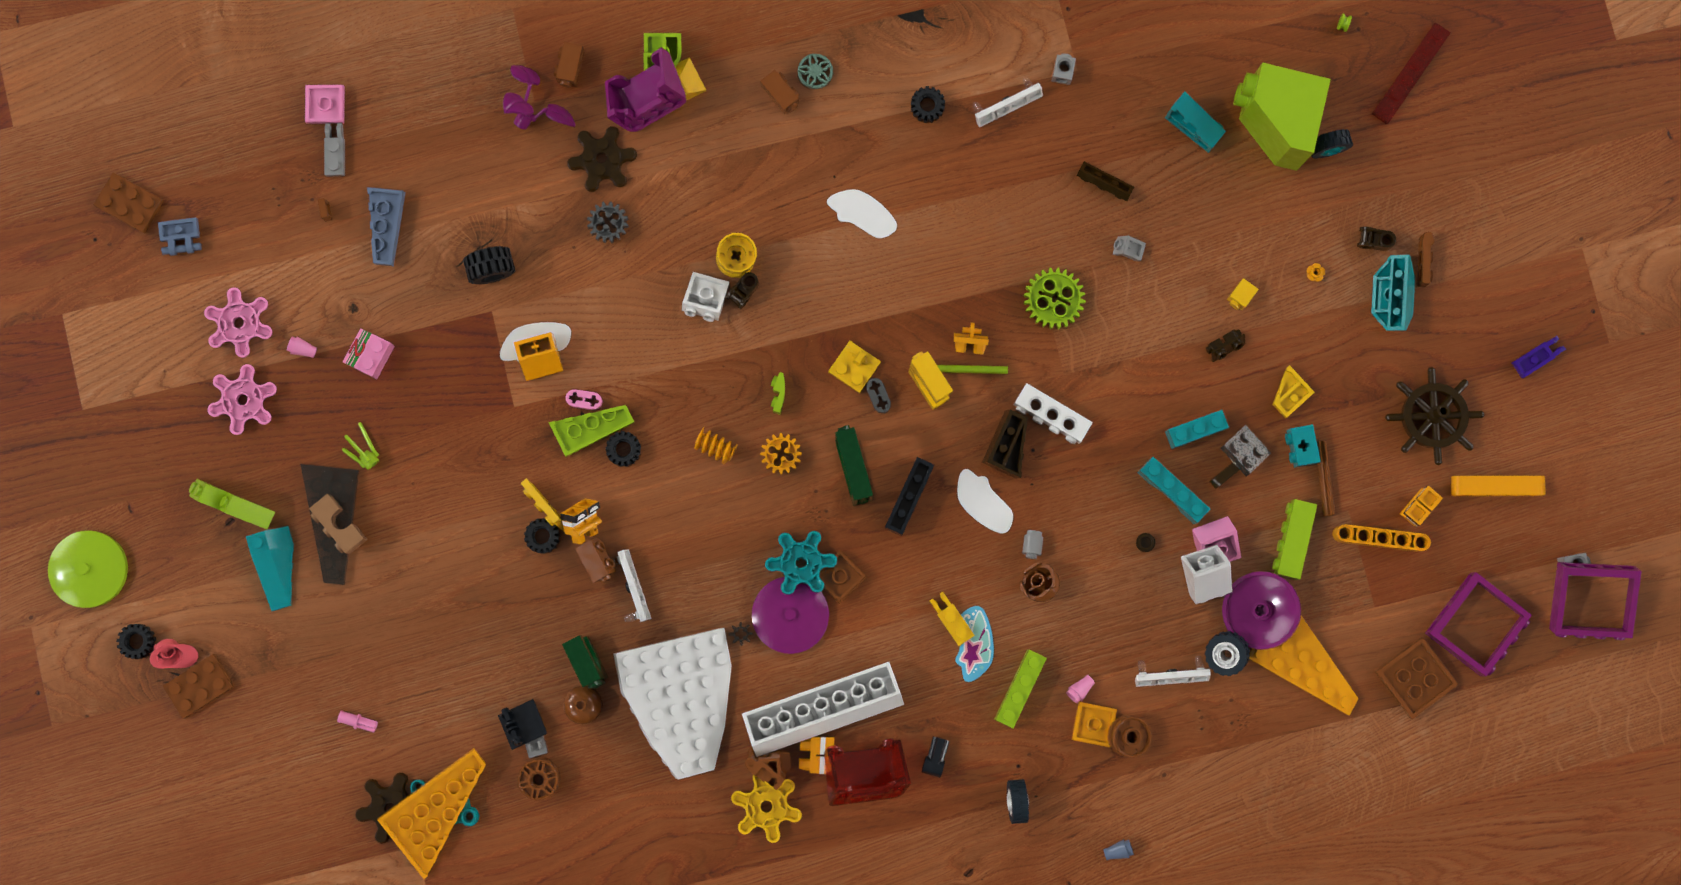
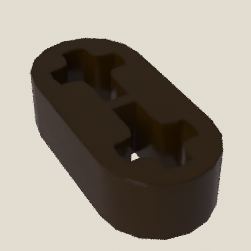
M1237 459L1209 482L1216 489L1244 466Z

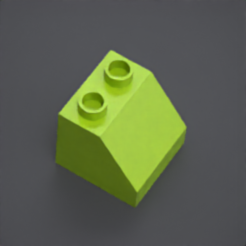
M1262 63L1255 74L1247 72L1243 83L1238 84L1233 105L1242 107L1239 120L1275 166L1297 171L1314 153L1331 79Z

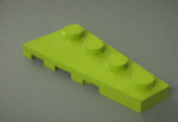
M623 405L548 423L565 457H568L635 422L627 406Z

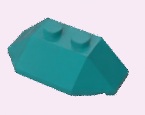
M1390 255L1373 276L1371 314L1386 331H1406L1413 317L1415 274L1410 255Z

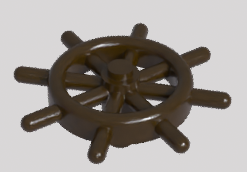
M1430 367L1427 370L1428 384L1414 391L1403 382H1397L1396 387L1407 398L1401 413L1387 414L1385 419L1387 421H1402L1403 427L1410 437L1401 447L1403 453H1407L1417 443L1423 447L1434 449V462L1436 465H1441V448L1458 441L1468 451L1473 450V444L1463 434L1467 429L1469 419L1483 418L1485 414L1483 411H1468L1467 404L1460 394L1468 386V380L1463 379L1455 388L1436 383L1435 368ZM1429 393L1430 406L1419 396ZM1437 393L1447 396L1439 406ZM1452 402L1457 408L1455 412H1450L1449 409ZM1414 403L1425 413H1412ZM1445 419H1458L1456 429ZM1415 420H1425L1418 429H1416L1413 423ZM1431 426L1433 439L1423 435ZM1440 426L1450 434L1448 438L1441 439Z

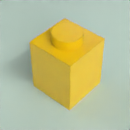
M1243 278L1227 300L1234 309L1243 310L1259 289Z

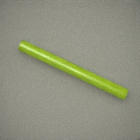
M937 365L943 373L1008 374V366Z

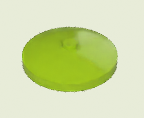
M79 531L64 538L53 550L48 564L49 582L56 595L64 602L80 608H94L110 602L122 590L128 573L127 558L120 544L109 535L97 531Z

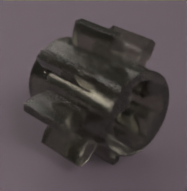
M742 622L739 623L737 628L732 625L734 633L729 634L735 638L732 643H736L737 640L740 641L741 646H743V641L745 640L750 643L751 641L748 639V636L753 635L752 632L747 630L750 625H747L745 628L742 627ZM741 628L743 632L747 633L746 636H743L742 640H740L739 636H736V632H739Z

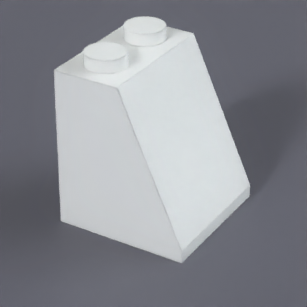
M1218 545L1181 556L1189 595L1195 604L1205 603L1210 599L1222 597L1232 592L1231 564Z

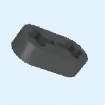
M878 378L870 379L866 389L875 411L881 414L888 412L891 402L883 382ZM873 382H875L876 385H880V387L878 388V395H876L875 390H870V387H872ZM878 397H881L883 402H887L884 410L881 407H877L879 404Z

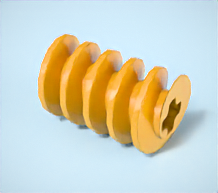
M703 427L696 439L694 449L698 450L702 447L701 453L703 454L709 450L708 456L710 458L715 454L716 461L722 458V464H726L733 457L738 444L732 448V441L724 444V437L718 441L717 433L711 437V430L704 433Z

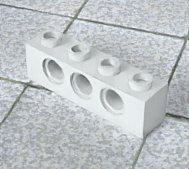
M1027 383L1013 404L1018 412L1023 415L1028 413L1033 416L1032 420L1040 425L1044 423L1050 426L1048 428L1055 434L1061 433L1065 435V439L1072 444H1080L1093 423ZM1032 401L1040 403L1039 410L1031 408L1030 404ZM1048 411H1054L1057 414V418L1050 420L1047 417ZM1064 421H1071L1073 429L1067 430L1064 427Z

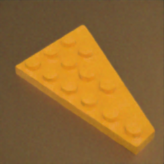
M1302 615L1297 630L1288 641L1271 649L1251 648L1249 652V660L1350 716L1358 701V697Z
M475 748L392 807L377 820L423 879L427 878L472 789L486 766V762Z

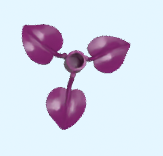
M521 65L511 66L510 72L512 76L528 85L524 100L515 93H506L503 98L504 113L517 114L514 124L518 128L527 129L530 122H535L543 113H546V116L553 121L575 128L576 124L571 114L565 108L556 104H548L547 108H543L534 116L533 108L527 103L532 84L539 85L540 78L535 71Z

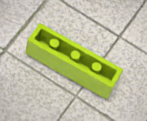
M1297 499L1287 503L1285 509L1287 519L1283 521L1281 527L1283 536L1282 540H1279L1277 544L1279 554L1278 558L1274 559L1272 569L1275 570L1274 574L1293 580L1301 579L1317 504Z
M1030 649L1026 651L994 720L1014 729L1047 659L1046 657Z

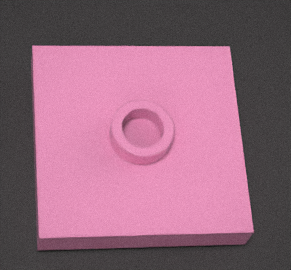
M305 85L306 124L344 123V85Z

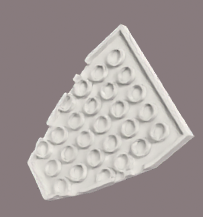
M725 628L709 630L613 653L621 694L629 703L630 710L635 714L650 746L659 754L665 766H668L675 779L679 780L714 770L725 728L732 667Z

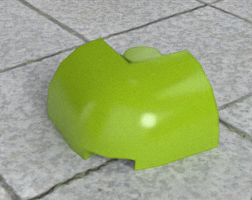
M644 33V71L655 65L652 62L651 55L661 47L670 53L674 66H677L682 53L681 33Z

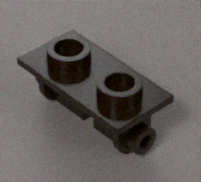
M1234 329L1223 335L1224 343L1220 338L1209 343L1205 349L1208 354H1211L1212 362L1222 360L1230 352L1241 349L1246 344L1245 334H1242L1239 329Z

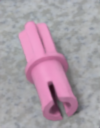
M343 710L340 711L337 722L353 726L354 729L360 728L370 732H375L378 725L377 721L361 717V714L354 715Z

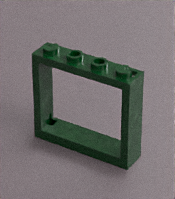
M849 425L838 428V432H835V443L852 504L856 506L871 502L873 492L855 428H850Z

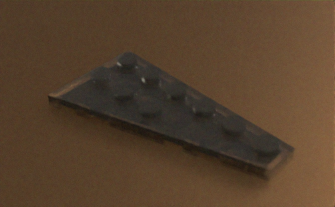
M300 464L309 508L326 494H330L343 508V511L336 517L337 527L345 529L350 524H353L359 470ZM311 517L323 581L329 584L345 585L349 554L341 553L335 547L336 541L332 537L328 538L323 532V525L320 522L316 523Z

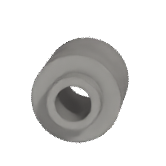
M1027 530V534L1024 535L1022 554H1025L1026 558L1037 559V556H1041L1044 539L1042 532Z

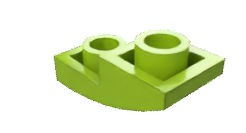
M781 372L778 376H774L771 383L773 392L779 394L778 397L774 396L771 407H774L773 413L778 415L781 414L785 399L784 374Z

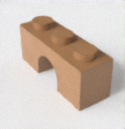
M326 494L309 508L312 512L311 517L313 520L323 525V532L328 538L332 537L336 541L335 547L341 553L351 554L368 540L355 524H350L345 529L337 527L336 517L343 511V508L332 495Z

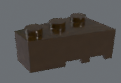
M1011 409L1004 411L982 463L1013 478L1022 477L1021 467L1024 457L1023 448L1026 437L1027 417Z

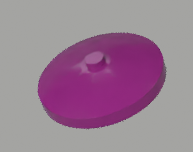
M1252 572L1240 577L1232 584V592L1226 594L1223 600L1222 615L1227 630L1242 636L1247 641L1248 647L1271 649L1288 641L1297 630L1301 619V603L1293 586L1284 578L1270 572Z
M781 577L765 585L758 593L752 608V622L756 634L769 648L787 654L800 653L813 647L824 635L829 621L828 604L822 592H813L810 586L805 583L798 584L792 594H784L781 591V584L784 582L785 577Z

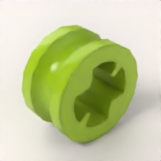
M1342 13L1337 30L1343 29L1344 32H1347L1352 16L1346 17Z

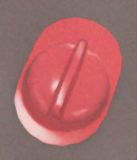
M164 639L155 644L153 647L154 651L150 655L152 666L161 669L187 668L197 662L198 651L194 647L179 644L173 639Z

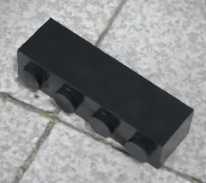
M919 457L916 458L885 525V529L900 536L903 535L934 464Z

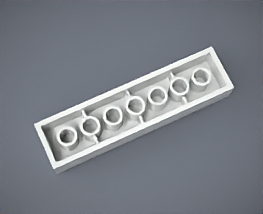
M889 662L742 713L753 750L756 757L902 706L904 702Z

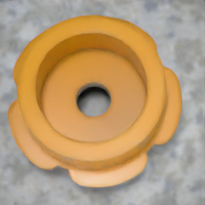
M1318 263L1309 266L1306 271L1307 277L1311 281L1319 282L1325 275V269Z

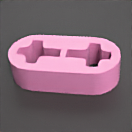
M574 389L566 394L567 403L574 408L598 410L603 404L601 396L595 392ZM574 393H576L579 398H583V400H577L575 403H573V401L570 399V396L572 397L574 396ZM593 396H596V400L599 402L592 406L590 402H586V399H593Z

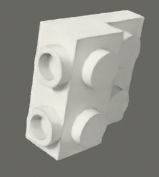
M693 272L682 302V311L690 317L699 315L708 322L718 321L730 282Z

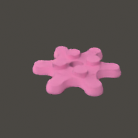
M230 288L227 292L228 303L224 308L219 309L215 306H208L204 311L205 317L215 321L218 326L217 331L209 337L208 341L213 348H219L225 342H232L235 345L237 356L244 358L250 353L249 341L251 338L269 339L272 336L271 327L262 324L259 320L260 313L268 307V301L263 297H258L252 303H245L241 298V291L238 288ZM238 318L244 320V324L240 328H236L234 325L235 320Z
M249 364L241 367L240 376L236 380H228L221 374L216 375L213 379V385L221 391V399L208 406V413L212 417L227 414L231 419L230 432L234 435H239L244 431V425L248 419H256L262 425H266L271 421V414L264 409L263 401L265 398L276 393V385L271 382L257 385L253 379L255 369ZM241 395L248 397L245 405H240L238 402Z

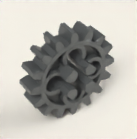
M611 201L608 206L604 202H602V207L595 205L596 211L590 210L592 217H587V220L591 222L587 227L588 229H593L590 232L591 235H596L597 241L603 238L604 243L607 242V239H610L611 243H614V238L621 240L620 234L625 235L624 228L629 227L625 223V221L629 220L628 216H623L626 213L625 210L619 211L620 205L617 204L613 207ZM601 212H605L613 228H617L616 232H610V228L605 224L604 219L599 217ZM617 214L619 218L617 220L613 219V215ZM599 225L603 226L601 231L597 230Z

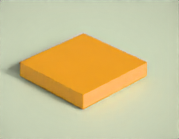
M1078 702L1071 740L1110 747L1107 737L1108 730L1116 719L1117 709Z

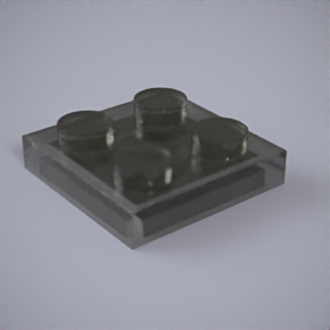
M1244 425L1221 447L1222 451L1246 477L1271 454L1247 425Z

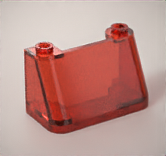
M889 738L883 740L878 748L844 752L842 747L832 745L824 752L827 795L830 806L897 798L903 795L911 785L901 740Z

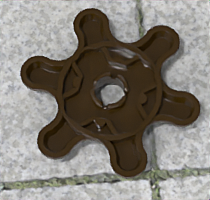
M615 126L608 127L605 135L600 139L593 138L588 131L578 133L577 140L582 144L583 152L579 156L570 157L567 161V166L570 170L582 169L587 172L588 177L585 182V188L589 192H595L599 188L600 182L604 179L611 180L619 188L624 187L627 183L626 176L621 172V166L625 162L634 161L637 157V152L634 148L622 149L618 147L616 141L619 137V130ZM598 154L607 155V160L604 163H599L597 161Z
M397 773L389 787H382L375 779H369L364 785L366 792L371 796V803L367 807L357 809L355 817L360 822L372 820L376 823L375 840L379 844L386 843L389 840L388 833L377 821L380 816L387 812L385 810L388 803L397 805L409 796L405 790L408 778L404 773Z

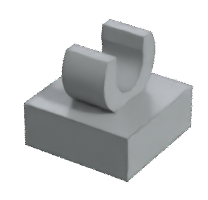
M544 736L525 744L529 758L549 752Z

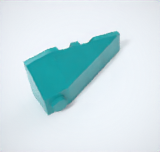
M289 526L265 530L246 536L250 554L271 611L291 606L294 543Z

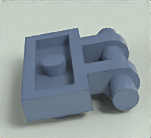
M198 218L158 222L160 241L168 242V247L161 248L163 255L170 254V256H174L183 252L190 254L202 250L201 243H193V238H200ZM185 240V245L176 246V241Z

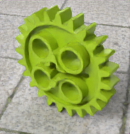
M1049 268L1048 273L1042 270L1041 276L1037 273L1034 275L1036 281L1033 279L1029 280L1032 286H1026L1025 288L1029 291V293H1024L1023 295L1028 298V300L1024 301L1025 305H1029L1026 312L1032 311L1030 319L1036 317V324L1042 321L1043 328L1046 324H1049L1050 329L1054 325H1056L1057 329H1060L1061 324L1067 327L1068 321L1072 324L1075 322L1073 316L1076 318L1080 317L1077 311L1084 310L1080 306V304H1085L1086 302L1081 299V297L1085 296L1084 292H1080L1083 285L1077 286L1079 278L1073 280V273L1067 276L1066 269L1063 273H1060L1059 268L1055 272H1053L1052 268ZM1051 282L1054 285V289L1051 291L1047 290L1044 287V283ZM1062 290H1070L1071 297H1064ZM1039 291L1043 292L1046 295H1040ZM1053 295H1057L1056 302H1052L1051 297ZM1040 299L1045 300L1047 307L1040 308L1037 301ZM1063 302H1069L1070 306L1066 305ZM1060 306L1064 309L1065 313L1058 315L1055 312V308Z

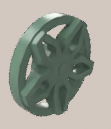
M809 54L799 63L798 77L804 86L810 89H820L831 81L833 67L825 56ZM811 58H814V64L811 63ZM817 58H820L824 61L818 64ZM809 59L808 64H809L810 66H808V65H803L804 62ZM828 68H830L829 77L824 73ZM801 74L808 75L806 82L802 78ZM817 79L822 82L820 85H814Z

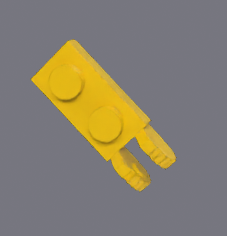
M941 592L940 598L948 607L941 611L936 600L931 599L930 603L937 611L938 617L957 645L960 646L975 635L954 604H951L944 592Z

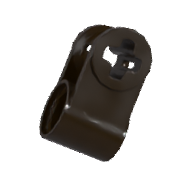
M1360 227V242L1357 243L1359 248L1387 251L1396 243V236L1391 231L1373 227ZM1382 237L1388 238L1390 245H1385L1382 242Z
M752 272L745 273L728 292L726 299H731L741 310L759 286L757 276ZM747 278H754L755 284L748 287L745 285V281Z

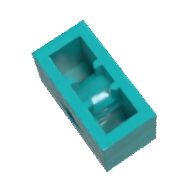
M1313 424L1286 430L1285 441L1290 446L1289 460L1294 465V468L1321 462ZM1298 445H1305V448H1299Z

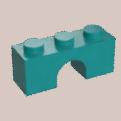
M1223 410L1170 428L1165 431L1171 449L1226 430L1229 426Z

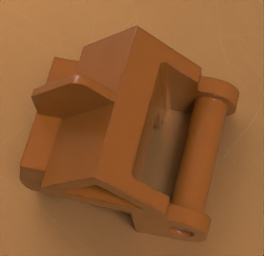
M750 747L747 752L748 758L745 761L746 768L763 782L766 781L768 783L771 778H775L774 789L780 788L785 780L786 773L791 769L790 753L782 752L781 749L756 757L753 747Z

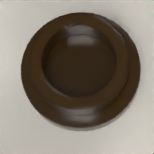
M1142 533L1136 539V546L1142 552H1149L1155 547V539L1149 533Z

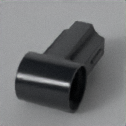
M933 736L921 773L941 778L945 764L944 758L949 745L948 740Z

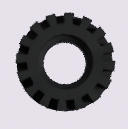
M925 86L924 89L921 87L919 91L916 90L911 99V112H913V116L917 117L919 121L923 120L924 123H927V121L932 123L935 119L937 121L942 116L945 108V100L943 94H940L941 91H936L935 87L929 88V86ZM925 98L932 99L935 102L934 109L931 111L923 110L920 105L921 101Z
M625 431L616 432L615 435L610 436L609 441L607 440L605 450L607 457L612 463L620 467H628L631 464L633 465L636 460L638 461L639 455H641V445L633 434ZM627 442L630 444L631 451L627 456H619L617 454L616 447L619 443Z
M544 518L531 521L529 526L527 525L526 532H524V540L532 551L542 554L550 553L553 549H556L557 544L560 542V530L556 525L551 526ZM539 529L548 530L550 537L546 543L541 544L536 541L535 534Z
M143 624L127 625L118 634L120 638L116 640V642H119L117 648L121 649L120 653L124 654L127 658L142 659L147 657L149 653L154 651L152 650L155 645L154 641H156V637H153L154 631H150L151 628ZM134 634H139L143 638V644L138 649H134L130 645V638Z

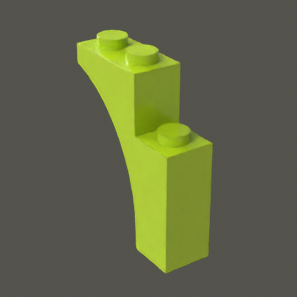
M196 479V482H193L189 488V496L196 501L267 530L275 514V511L199 479Z

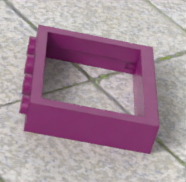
M1557 562L1549 629L1558 637L1574 635L1577 638H1587V636H1594L1597 639L1613 637L1616 640L1633 638L1642 571L1636 566ZM1568 576L1629 578L1623 628L1562 626Z
M1473 572L1467 576L1425 634L1479 676L1486 677L1494 672L1496 669L1494 665L1497 661L1502 660L1506 656V649L1519 638L1518 633L1529 625V619L1532 615L1478 573ZM1477 583L1520 616L1483 666L1440 634Z

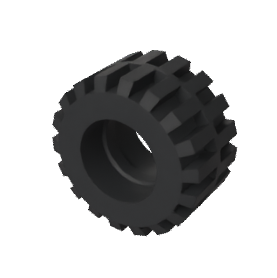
M494 246L480 249L468 254L463 259L468 282L471 284L497 282L508 278L516 271L509 247Z

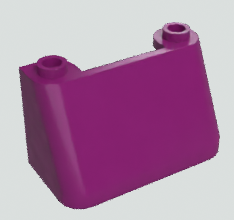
M662 47L651 55L652 62L655 65L630 80L621 75H616L605 81L607 117L627 131H639L686 103V94L671 55Z

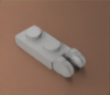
M337 123L336 126L338 138H332L331 124H325L324 175L326 177L345 176V139L342 123Z

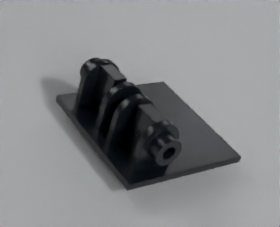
M534 699L510 710L509 708H504L501 710L502 713L498 715L511 750L548 734Z

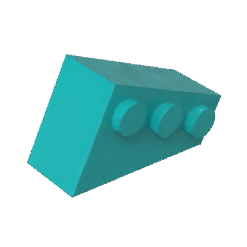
M1185 91L1165 116L1166 120L1208 153L1226 132L1224 127L1215 121Z

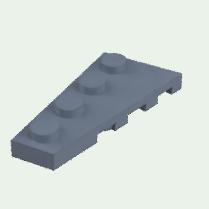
M367 187L370 201L368 205L371 214L370 229L372 230L373 263L375 265L394 267L406 192Z

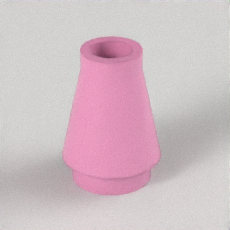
M297 336L296 338L291 337L287 351L293 355L314 358L317 347L312 346Z
M1086 675L1083 679L1068 687L1069 690L1066 693L1075 703L1082 702L1095 682L1089 675Z

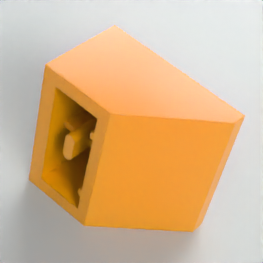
M549 332L514 342L526 381L564 371L553 333Z

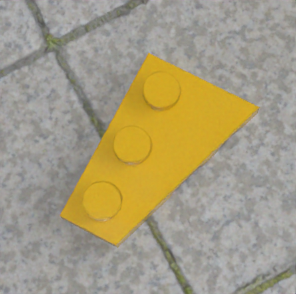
M527 478L522 481L521 485L525 488L523 490L524 494L530 500L533 498L536 501L534 506L541 513L545 512L547 515L545 519L551 526L556 525L564 531L562 519L560 518L561 515L558 511L548 504L549 501Z

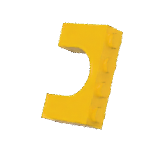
M921 351L914 355L908 373L932 410L949 401V395L953 393V389L928 351L924 354Z

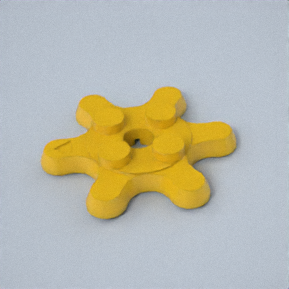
M753 775L754 789L750 793L735 791L731 796L732 803L742 806L746 811L745 818L738 824V830L741 834H749L755 827H761L765 830L767 840L771 843H776L780 839L779 824L784 820L798 822L802 817V813L798 808L790 807L787 803V797L794 791L795 783L791 779H785L780 788L775 790L774 786H771L766 781L763 782L760 778ZM762 802H771L772 809L769 812H764L761 809Z

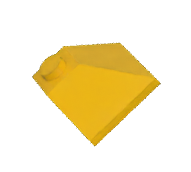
M690 57L679 62L675 68L684 88L687 101L705 92L706 88Z

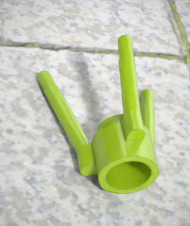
M359 422L358 425L371 452L369 450L363 452L348 435L344 436L345 439L360 456L358 458L345 448H342V451L359 463L362 468L369 470L380 461L377 458L379 453L375 450L363 424Z

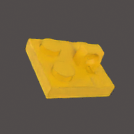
M849 340L828 373L860 394L881 361Z

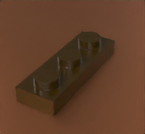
M1085 161L1076 175L1083 181L1090 182L1099 189L1107 191L1118 199L1128 201L1134 189V186Z

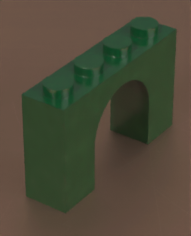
M579 635L562 644L582 687L594 689L606 683L605 679L609 677L589 636L583 637Z

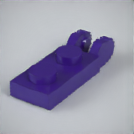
M1558 336L1543 342L1512 362V365L1522 379L1566 350L1564 346H1560L1552 352L1548 347L1559 340Z

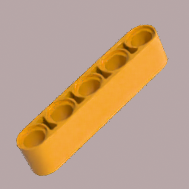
M1451 476V496L1546 495L1545 476Z
M1348 524L1337 526L1332 532L1335 541L1347 544L1413 552L1425 551L1431 545L1430 538L1422 533ZM1341 528L1347 532L1345 539L1339 535ZM1360 531L1366 534L1364 541L1359 539ZM1379 533L1385 536L1384 543L1379 542ZM1399 535L1402 536L1404 539V544L1402 546L1399 545L1397 542V537ZM1417 538H1420L1423 541V546L1421 548H1419L1416 544Z

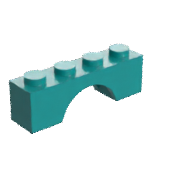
M1154 457L1150 458L1137 472L1151 486L1165 494L1193 524H1197L1210 510L1202 500Z

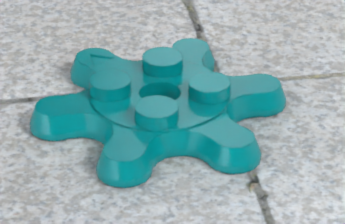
M809 532L806 540L803 542L794 541L789 533H782L779 536L778 542L783 548V553L779 557L768 558L765 562V567L768 571H780L784 574L785 579L781 584V591L784 594H792L800 583L808 584L815 593H819L824 589V582L820 579L819 573L823 568L834 567L837 564V557L834 554H821L818 551L817 546L821 541L819 532ZM799 559H804L807 565L798 568L796 562Z

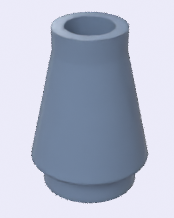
M1123 839L1103 849L1106 860L1130 858L1129 856L1134 855L1130 840L1125 841Z

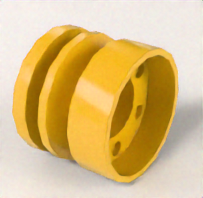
M742 233L726 235L717 247L716 263L719 270L731 278H740L745 273L750 272L757 257V248L754 241ZM733 254L736 256L740 255L739 261L737 259L732 260Z

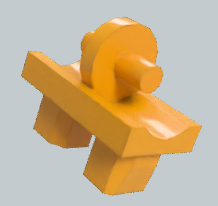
M971 322L970 328H962V333L969 334L954 333L953 340L956 352H966L968 343L974 344L973 353L983 355L989 342L988 336L974 335L981 334L982 329L975 328V323Z

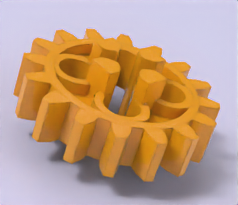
M782 433L779 434L778 438L773 434V440L766 439L767 446H761L765 450V452L760 453V456H765L762 463H768L766 469L773 468V474L777 470H779L780 475L783 474L784 470L789 474V468L796 469L795 462H801L797 458V456L802 455V452H797L801 446L795 445V438L789 440V434L786 438L783 437ZM787 442L788 447L784 449V454H792L794 459L788 461L786 457L782 456L781 465L775 466L774 461L778 459V454L769 453V448L774 447L776 451L780 452L782 449L781 444Z

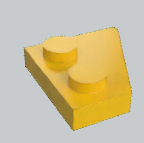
M1289 365L1285 369L1272 405L1287 418L1315 392Z

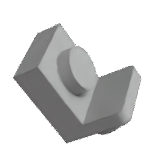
M1128 235L1119 236L1114 242L1113 255H1123L1134 261H1141L1146 243Z

